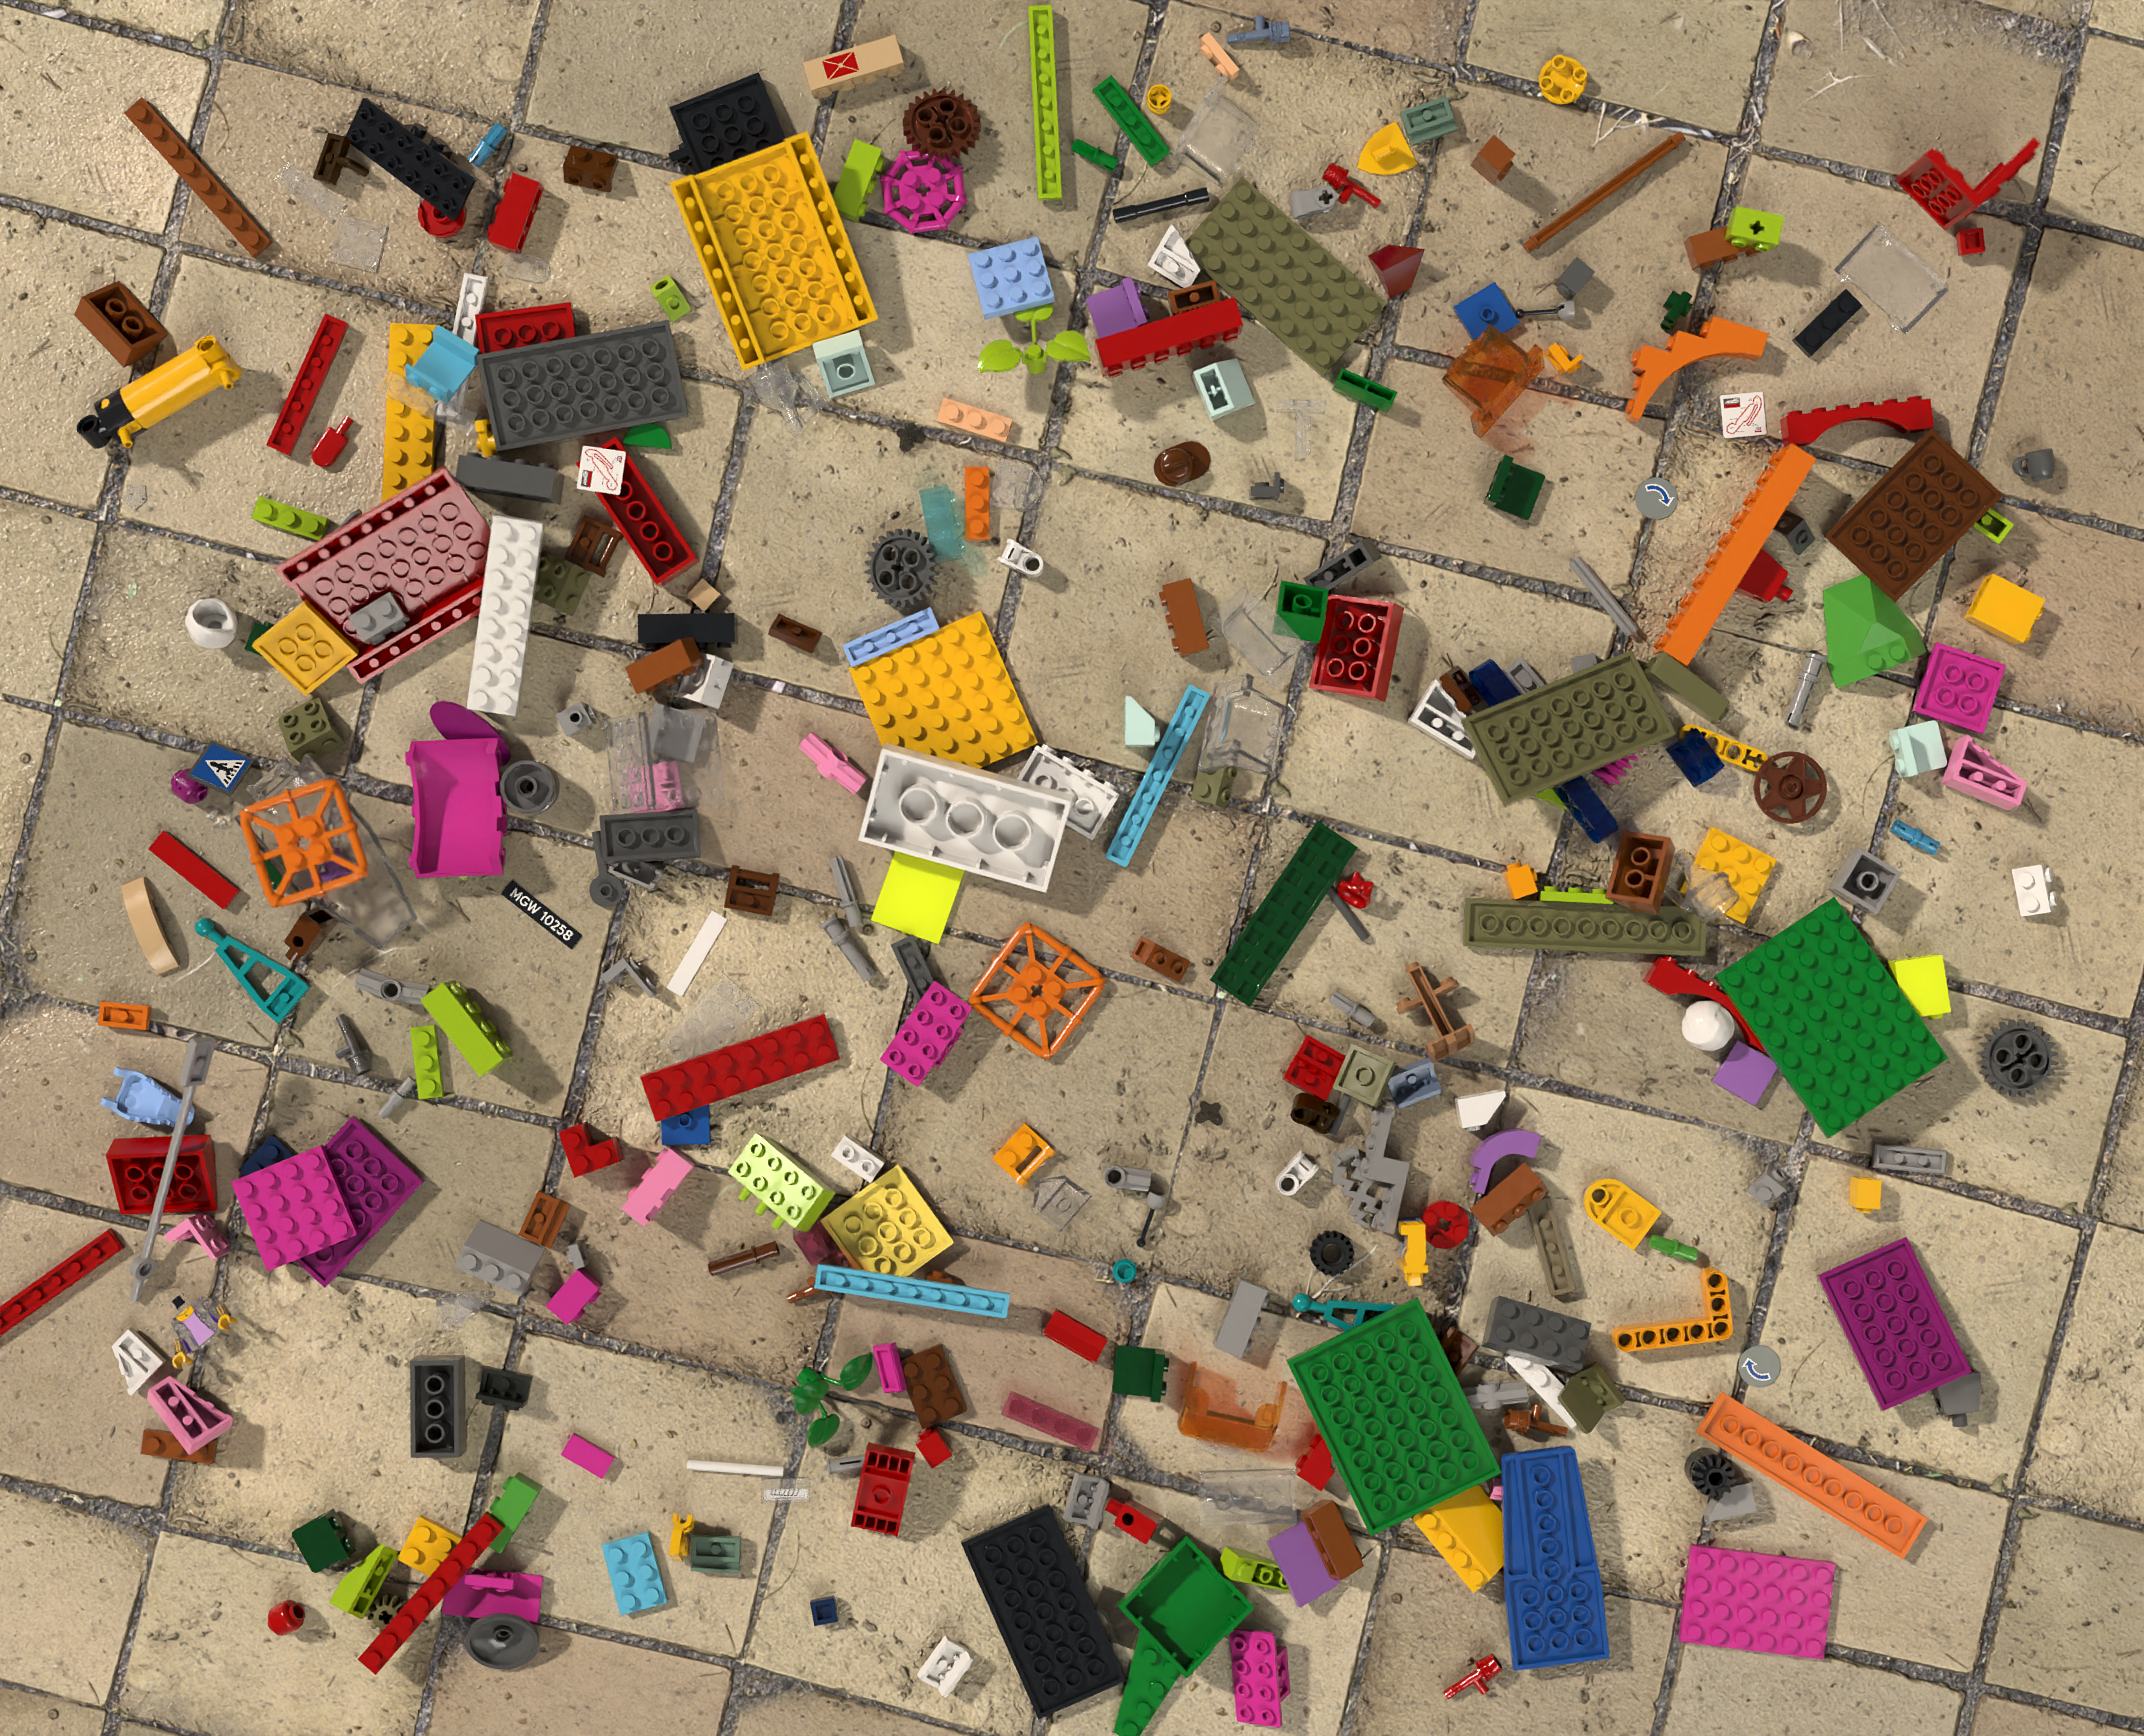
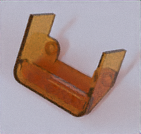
M1189 1362L1177 1419L1178 1431L1187 1437L1255 1452L1267 1451L1272 1445L1281 1418L1287 1382H1278L1274 1404L1267 1403L1261 1405L1256 1411L1255 1420L1208 1410L1209 1396L1207 1392L1201 1388L1193 1387L1197 1362Z

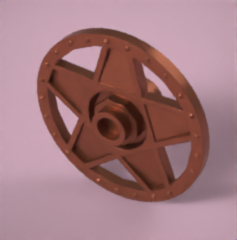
M1788 751L1771 756L1760 766L1754 779L1753 790L1755 800L1765 815L1780 823L1794 824L1808 820L1819 811L1826 798L1827 782L1822 768L1814 759L1800 752ZM1793 757L1785 770L1770 765L1780 758ZM1806 762L1815 769L1820 781L1805 777ZM1762 776L1772 787L1763 799L1760 793ZM1820 795L1815 806L1806 814L1805 798ZM1784 805L1793 819L1780 817L1770 810Z

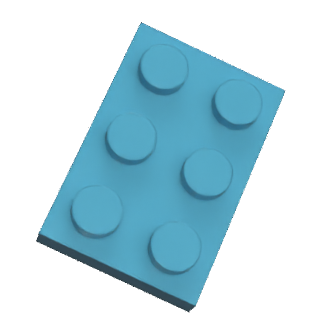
M650 1531L602 1544L620 1615L668 1602Z

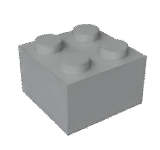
M1852 848L1828 890L1868 914H1878L1902 872L1862 848Z

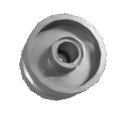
M521 760L512 764L504 772L500 781V792L504 802L511 809L528 814L541 813L548 810L556 802L559 795V780L556 773L548 765L532 760ZM530 783H533L534 789L532 792L528 790V785Z

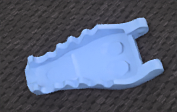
M116 1066L113 1074L124 1078L115 1100L103 1097L100 1105L131 1121L167 1124L175 1127L182 1099L177 1098L160 1086L151 1077L136 1070ZM192 1104L185 1128L190 1125L194 1118L195 1109Z

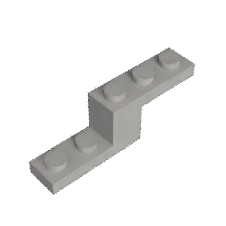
M1378 1106L1371 1115L1372 1128L1371 1133L1366 1138L1365 1145L1367 1150L1365 1157L1361 1161L1360 1170L1362 1177L1387 1183V1186L1382 1191L1381 1198L1383 1203L1381 1211L1377 1214L1376 1223L1378 1230L1394 1234L1410 1163L1384 1157L1394 1109Z

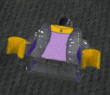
M184 1293L177 1296L171 1302L180 1312L170 1321L175 1352L172 1360L173 1366L182 1370L183 1361L185 1364L191 1365L192 1359L187 1356L188 1353L191 1355L198 1351L220 1331H231L229 1328L230 1323L237 1324L238 1319L231 1316L225 1302L202 1296L191 1303Z

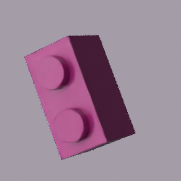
M579 1268L546 1304V1307L566 1325L572 1320L577 1322L586 1312L582 1308L588 1302L593 1304L602 1294L598 1290L603 1284L585 1268Z

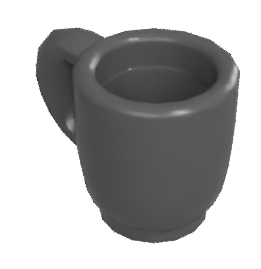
M2053 449L2032 451L2026 453L2025 456L2017 457L2012 463L2014 473L2020 477H2031L2033 481L2053 478L2055 471ZM2024 460H2026L2028 473H2026L2022 468V462Z

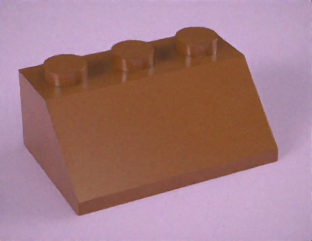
M120 281L82 296L74 314L123 368L142 360L168 335L167 331Z
M1623 830L1605 898L1633 911L1658 915L1676 849L1671 838Z

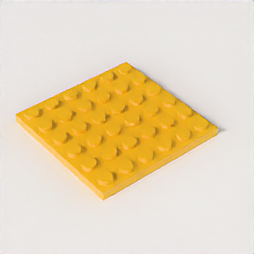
M981 611L948 624L936 632L855 667H849V671L882 747L885 743L980 769L1038 744Z

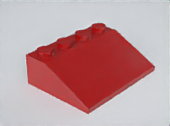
M1328 594L1325 623L1320 643L1317 644L1309 688L1361 699L1386 702L1404 607L1394 602Z
M211 1135L183 1136L163 1213L217 1211L216 1162ZM172 1136L119 1138L113 1140L106 1153V1159L121 1215L152 1213Z

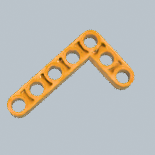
M1707 1267L1701 1272L1700 1284L1704 1316L1619 1326L1611 1333L1612 1343L1623 1352L1728 1339L1733 1333V1323L1726 1275L1714 1267ZM1718 1274L1717 1283L1710 1285V1276ZM1720 1298L1721 1305L1716 1309H1712L1713 1300ZM1723 1322V1330L1715 1333V1325ZM1694 1325H1700V1332L1692 1336L1691 1328ZM1670 1328H1676V1335L1673 1338H1667V1331ZM1646 1331H1652L1653 1333L1649 1341H1643V1334ZM1622 1334L1629 1335V1340L1625 1344H1619V1337Z

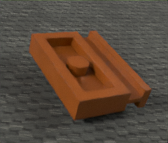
M539 1190L518 1235L551 1249L571 1204Z

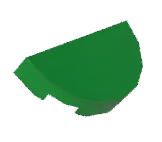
M653 423L632 427L626 434L623 442L625 446L672 450L671 439L667 432L659 425Z

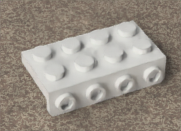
M1045 744L1042 747L1036 745L1017 779L1073 795L1065 825L1093 840L1120 795L1116 793L1118 788L1107 781L1104 784L1096 781L1097 775L1087 769L1081 772L1074 768L1076 763L1064 756L1061 760L1054 756L1055 750Z

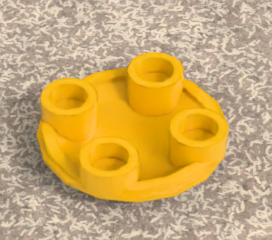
M1556 55L1542 67L1538 77L1539 88L1543 96L1550 102L1569 104L1577 100L1584 92L1587 84V71L1576 59Z

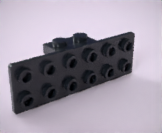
M363 98L345 136L352 140L351 145L452 221L457 220L476 182L475 178L449 160L453 151L445 146L446 143L443 140L427 133L426 127L418 123L403 125L371 100Z

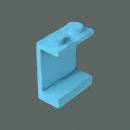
M437 325L433 330V342L413 367L409 364L405 366L406 379L412 386L420 387L427 391L433 399L437 401L442 400L448 404L478 365L476 355L480 354V350L442 326Z

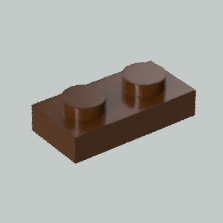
M778 614L769 629L768 635L813 653L821 640L823 632Z

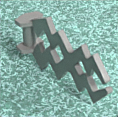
M1351 1145L1341 1152L1330 1155L1331 1161L1334 1164L1333 1184L1343 1185L1340 1193L1353 1199L1347 1212L1348 1214L1355 1215L1352 1222L1369 1228V1225L1361 1220L1367 1213L1357 1210L1361 1202L1367 1203L1364 1210L1375 1214L1371 1223V1227L1375 1228L1377 1225V1214L1381 1210L1374 1206L1379 1199L1367 1195V1190L1373 1180L1361 1176L1360 1164L1364 1157L1359 1154L1358 1149L1354 1145ZM1351 1157H1354L1350 1165L1356 1166L1351 1177L1362 1181L1357 1192L1350 1190L1354 1183L1353 1181L1342 1178L1347 1167L1340 1166L1341 1162Z

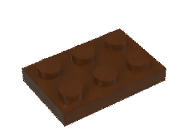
M941 1343L900 1359L907 1386L906 1390L922 1429L967 1412L968 1409Z

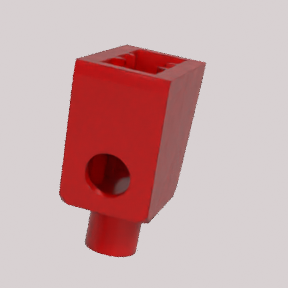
M1761 548L1736 587L1735 592L1765 604L1770 602L1774 596L1786 602L1793 593V590L1783 584L1788 572Z
M1111 1497L1105 1508L1107 1512L1117 1517L1113 1523L1115 1526L1145 1545L1152 1538L1163 1517L1161 1514L1130 1498L1123 1504ZM1127 1513L1132 1514L1134 1519L1128 1518Z

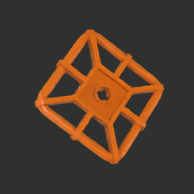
M334 778L331 780H320L294 790H284L282 794L253 803L244 810L241 809L239 816H241V827L251 854L250 862L255 865L264 895L270 902V906L274 908L289 906L315 896L319 898L326 896L327 892L360 881L363 877H367L370 872L368 871L367 858L357 832L358 824L353 820L339 781ZM326 789L316 812L301 818L295 799ZM334 795L344 826L328 831L323 815ZM286 803L292 821L277 826L255 815V813ZM251 821L273 831L279 848L261 854ZM347 833L358 865L336 855L331 838ZM302 837L311 841L307 845V850L299 846ZM282 855L287 871L276 893H274L264 861ZM334 861L354 871V873L323 883L317 865ZM309 868L314 887L284 897L294 874Z
M1024 922V925L1014 932L997 957L994 956L991 959L992 964L973 988L968 1002L977 1013L1002 1030L1003 1035L1006 1037L1009 1035L1034 1055L1048 1060L1060 1050L1077 1025L1080 1026L1082 1024V1018L1101 994L1104 984H1106V978H1103L1102 974L1095 967L1071 950L1072 947L1063 945L1039 926L1030 924V922ZM1032 934L1060 954L1050 969L1035 959ZM1026 935L1029 962L1019 974L1004 962L1023 936ZM1066 958L1093 979L1067 983L1054 972ZM1000 968L1016 979L1007 992L980 996ZM1039 984L1042 985L1041 991L1044 994L1033 997L1031 995L1033 993L1030 989L1031 986L1037 987ZM1094 986L1074 1014L1059 1003L1068 989ZM1008 999L1020 1009L1011 1022L1007 1023L981 1002ZM1056 1008L1070 1020L1051 1046H1049L1045 1020L1053 1009ZM1025 1012L1039 1022L1043 1048L1014 1028Z

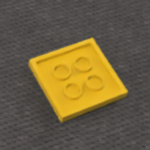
M307 600L255 640L252 645L255 650L305 696L356 657L359 652Z
M1710 827L1678 891L1744 924L1777 859L1715 827Z

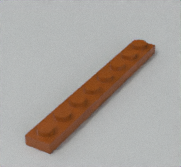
M143 97L124 112L252 257L256 258L273 243Z

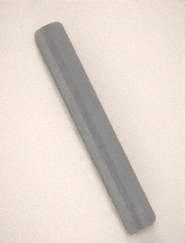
M1576 557L1570 562L1569 566L1628 637L1633 635L1638 630L1636 624L1583 559Z

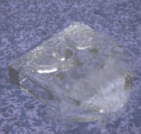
M998 458L989 506L1015 510L1017 512L1029 511V508L1037 502L1039 503L1044 495V479L1035 467L1023 461Z

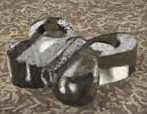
M910 423L906 429H898L896 432L898 438H900V450L904 453L909 451L913 443L923 444L926 441L925 435L916 430L914 423Z
M1207 1101L1200 1102L1201 1109L1196 1113L1195 1121L1200 1124L1210 1120L1213 1124L1220 1126L1223 1123L1219 1113L1221 1105L1218 1102L1209 1104Z

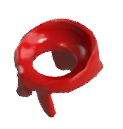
M1355 871L1353 876L1339 882L1337 892L1348 904L1362 909L1371 903L1370 896L1374 883L1371 881L1365 882L1359 875V872Z

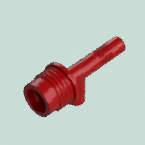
M1333 162L1328 165L1321 179L1326 181L1335 191L1340 186L1344 187L1338 198L1341 204H1346L1353 193L1373 207H1378L1381 199L1347 178L1349 169H1344Z
M1492 1653L1479 1661L1476 1660L1475 1666L1477 1669L1443 1691L1446 1698L1449 1700L1472 1684L1482 1695L1486 1694L1489 1688L1481 1678L1489 1683L1493 1677L1503 1670L1497 1657Z

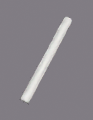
M688 1460L687 1463L688 1470L784 1476V1467L700 1460Z

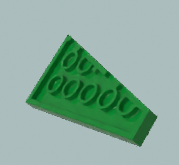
M1140 1630L1113 1729L1114 1733L1119 1736H1140L1181 1674Z

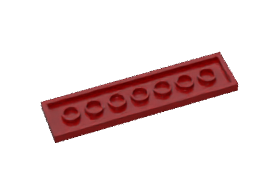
M825 1013L640 1075V1079L655 1121L658 1122L839 1060L840 1057Z

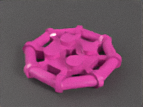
M901 150L892 165L879 179L882 185L884 214L889 215L912 235L917 232L947 230V226L960 209L967 205L968 201L965 197L962 174L964 169L961 165L958 166L952 160L948 162L947 158L943 157L940 164L949 170V172L943 175L938 169L934 168L935 161L938 162L936 156L929 161L928 154L920 157L919 150L914 152L912 150ZM928 159V165L912 166V160ZM905 164L908 171L903 174L900 181L894 179L895 175ZM953 179L955 195L948 194L947 182ZM921 185L930 188L925 197H922L921 193H917V189H920ZM892 187L899 188L900 200L894 203ZM947 201L953 203L942 217L939 211L943 204ZM902 207L910 210L913 214L912 220L898 210ZM934 215L936 219L919 222V217Z

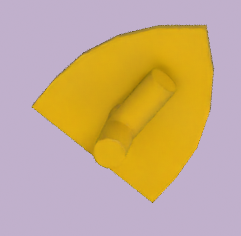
M1396 121L1376 132L1366 143L1360 154L1358 169L1371 174L1390 175L1400 173L1417 165Z

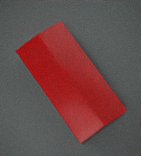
M1055 1308L1042 1332V1335L1093 1364L1096 1363L1108 1341V1337Z

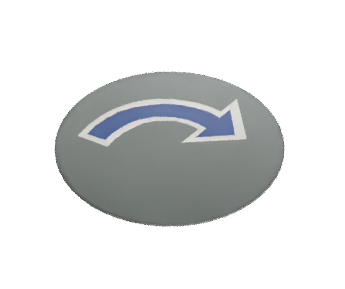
M1659 477L1647 479L1637 489L1635 496L1637 508L1644 516L1650 519L1665 518L1676 507L1677 492L1674 486L1666 479Z
M1763 1345L1752 1346L1745 1350L1739 1359V1373L1742 1379L1749 1385L1765 1387L1773 1383L1778 1377L1780 1360L1771 1348Z

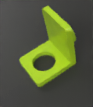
M666 275L649 287L671 322H674L691 310V307L670 275ZM667 283L664 288L657 290L661 285Z

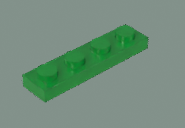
M1112 75L1092 90V93L1150 168L1170 154L1168 147Z

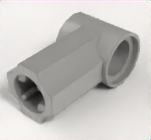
M1110 1164L1104 1168L1102 1173L1103 1179L1109 1187L1149 1192L1151 1170L1123 1167L1116 1164ZM1112 1170L1120 1172V1178L1116 1182L1108 1180V1173Z

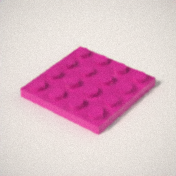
M323 1144L231 1182L267 1271L359 1234Z

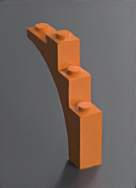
M1713 316L1702 325L1700 336L1703 337L1680 330L1673 336H1669L1665 346V350H1668V352L1643 344L1638 350H1634L1630 364L1633 365L1631 372L1640 376H1636L1632 390H1635L1633 399L1628 400L1625 408V413H1628L1626 421L1632 423L1639 421L1647 402L1658 386L1668 376L1684 366L1699 360L1715 357H1739L1756 361L1762 357L1769 333Z

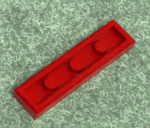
M166 830L161 832L148 849L222 909H226L241 891Z

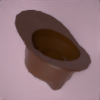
M1194 441L1184 442L1161 452L1155 460L1154 472L1157 479L1164 485L1171 487L1179 486L1203 476L1209 469L1210 455L1202 444Z

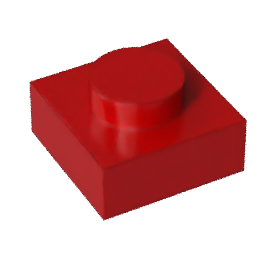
M1983 227L1958 230L1956 232L1958 256L1982 254L1985 252Z

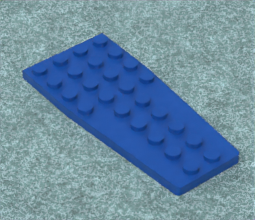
M1566 1445L1503 1454L1501 1456L1504 1598L1513 1670L1518 1671L1610 1659L1603 1590L1576 1451L1572 1446Z

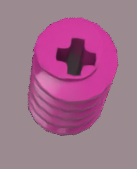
M1632 754L1600 769H1596L1592 773L1600 781L1613 788L1612 782L1619 785L1621 783L1617 778L1618 775L1626 777L1627 774L1623 768L1632 769L1629 760L1638 761V758L1635 754Z

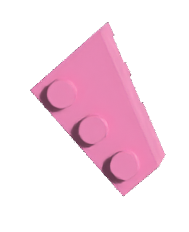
M171 1376L148 1389V1402L189 1455L232 1426L233 1417L219 1411L212 1403L204 1401L195 1395L194 1391Z

